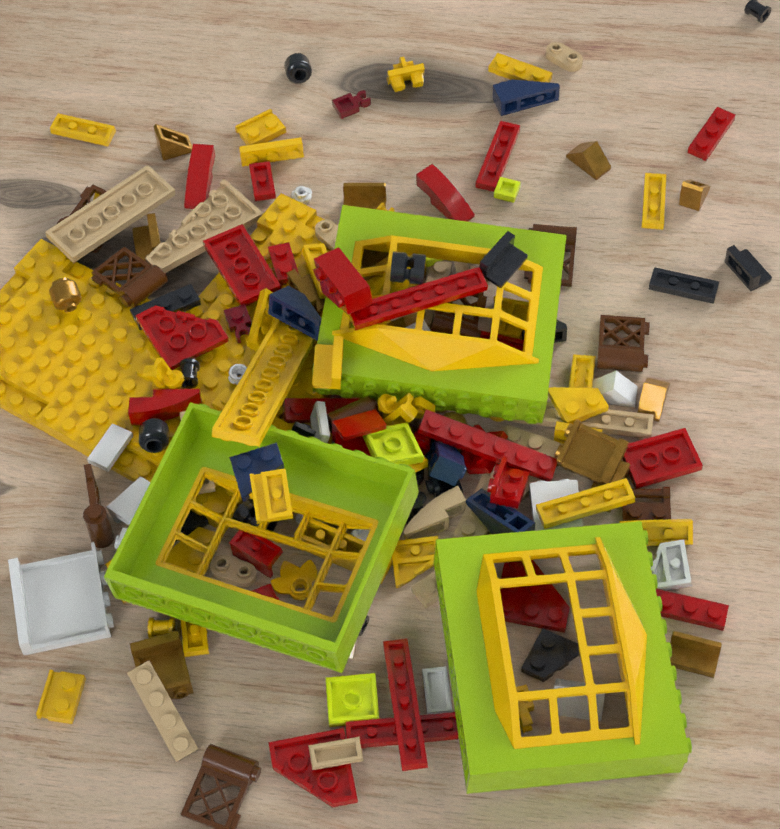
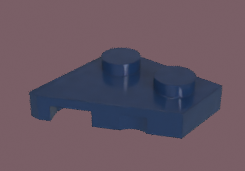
M277 443L229 457L243 502L247 501L250 498L249 494L252 493L250 474H261V472L285 468Z

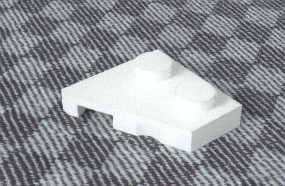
M684 539L660 543L656 552L657 557L651 567L652 574L657 576V589L667 591L692 587Z

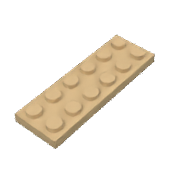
M147 165L47 230L46 237L74 263L175 196V189Z

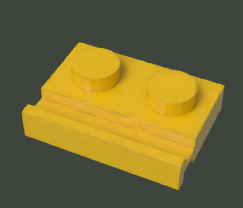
M271 109L235 126L236 133H239L240 138L246 145L266 143L286 133V127L272 113Z
M286 468L261 472V474H250L257 524L265 521L273 522L292 519L293 514Z
M50 669L36 712L37 718L73 724L86 681L85 675L63 671L54 672V670Z

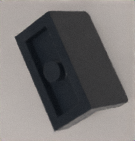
M509 231L485 255L479 265L484 278L499 288L506 284L528 257L526 253L514 246L515 235Z
M735 245L727 248L725 263L750 291L771 282L772 276L747 249L739 251Z

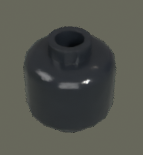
M294 53L287 57L284 63L287 78L296 84L306 82L312 75L309 59L301 53Z
M157 418L147 419L142 422L139 427L138 442L140 447L150 453H157L166 449L169 444V427L167 423Z

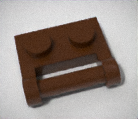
M662 487V489H632L635 498H662V503L635 502L622 506V521L671 519L670 487Z

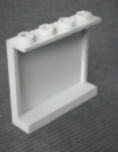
M91 542V551L20 565L18 558L8 560L18 641L23 655L111 637L110 628L114 627L112 613H107V606H111L108 591L104 592L103 588L104 585H107L104 579L105 571L100 569V565L104 564L102 551H97L94 542Z

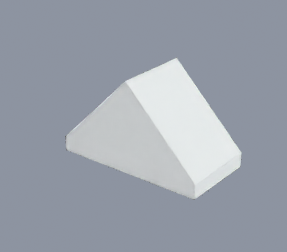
M618 371L593 380L592 388L599 389L607 404L635 408L638 386Z

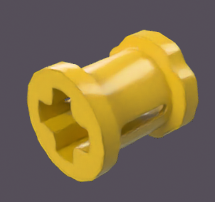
M149 617L148 638L174 632L175 618L155 620L154 617Z

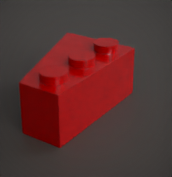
M339 247L314 258L316 268L313 271L316 279L320 282L322 293L335 303L338 308L349 315L373 304L370 286Z

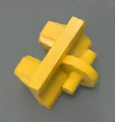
M404 56L399 57V63L393 64V70L387 71L388 85L391 84L394 92L403 91L405 89L404 81L411 80L414 88L422 87L424 83V64L414 65L413 61L406 62Z
M156 358L154 365H145L142 373L145 381H153L152 390L179 389L184 381L182 372L171 370L163 358Z
M410 393L398 401L395 396L383 394L378 398V410L383 412L382 419L387 426L405 423L403 419L409 423L416 417L419 411L411 404L414 397Z

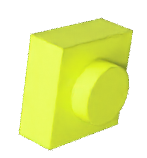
M500 177L494 191V198L514 203L520 190L521 182Z

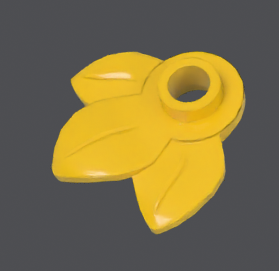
M312 560L306 561L300 568L288 561H283L280 577L274 578L270 582L276 592L288 594L295 600H305L310 594L312 583L317 578V569ZM298 588L305 589L303 591H296Z

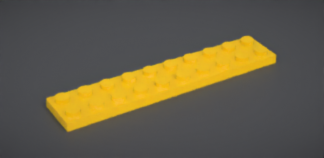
M276 318L214 424L212 437L259 447L316 340Z

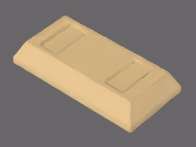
M359 737L308 745L312 770L364 761Z

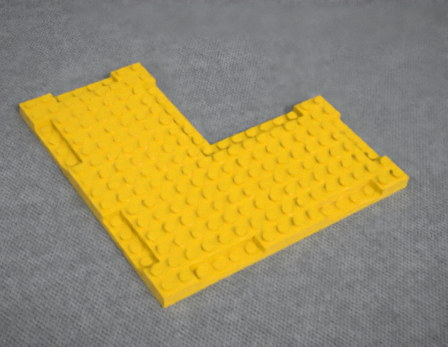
M281 193L258 219L257 228L250 237L274 275L275 272L268 247L289 242L299 276L303 277L310 274L302 254L303 245L322 243L316 238L315 226L318 222L325 219L317 216V210ZM40 239L14 267L15 274L0 290V408L88 457L112 423L131 431L133 438L111 467V470L132 482H135L140 476L151 482L168 446L163 451L157 453H150L142 449L138 442L140 425L131 426L128 407L129 397H153V381H145L142 373L145 365H154L156 358L160 357L143 330H139L130 313L132 308L125 307L121 303L118 294L104 284L99 286L92 281V269L77 261L73 263L56 246ZM426 263L424 269V276L426 275ZM220 272L198 296L201 305L185 312L206 320L208 318L218 320L229 337V342L195 359L200 363V370L197 372L198 386L193 389H200L202 404L209 406L211 409H214L212 402L225 387L234 391L237 384H232L228 380L230 368L235 364H243L248 367L256 354V351L246 346L248 335H241V343H237L235 331L230 333L224 310L240 305ZM386 274L376 275L366 281L370 286L372 296L383 293ZM66 277L74 280L79 288L82 299L74 311L64 312V310H57L53 305L49 289L52 283L59 278ZM405 280L403 283L392 282L390 293L417 286L418 284H410L408 280ZM116 282V285L118 287L122 286L121 284ZM288 284L281 285V289L287 287ZM146 299V300H144L142 303H140L139 305L144 304V303H146V302H148V301H151V300ZM258 301L246 306L251 323L253 322ZM323 311L318 313L320 317H322ZM317 340L286 398H330L333 395H321L313 392L312 369ZM282 403L276 417L284 421ZM180 416L164 421L169 427V444L181 422ZM214 483L216 492L197 495L196 502L220 515H224L234 493ZM241 497V499H240V501H239V503H238L236 509H237V508L239 507V505L243 502L242 497ZM191 509L192 512L202 516L201 513ZM207 517L209 525L217 529L219 523Z

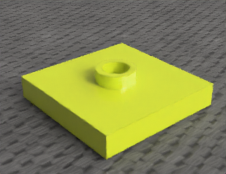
M407 422L390 425L385 430L362 436L372 457H383L389 462L398 465L422 463L424 460V455Z
M375 673L325 677L329 727L346 726L345 722L379 719Z

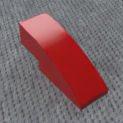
M193 143L186 182L185 209H194L200 202H204L209 197L213 179L212 170L216 157L214 145Z
M431 164L416 174V185L430 197V203L448 219L468 222L475 217L474 212L460 192L435 165Z
M153 389V397H129L128 415L131 426L141 425L142 422L151 418L166 421L179 417L180 412L187 410L190 402L197 405L202 404L200 389Z

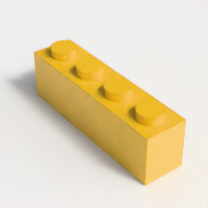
M311 518L301 541L329 549L338 529ZM345 533L337 551L359 553L365 541ZM392 558L390 559V562L387 566V569L384 573V576L380 584L383 583L391 566L393 565ZM334 560L332 563L353 571L356 561Z

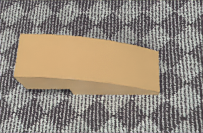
M459 486L442 493L425 505L404 529V540L430 537L449 529V519L463 514L466 509V499Z

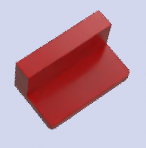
M376 409L332 421V440L336 444H341L357 437L385 430L387 424Z
M239 530L229 542L232 554L235 557L251 563L257 571L271 579L273 576L272 566L283 553L281 547L266 538Z

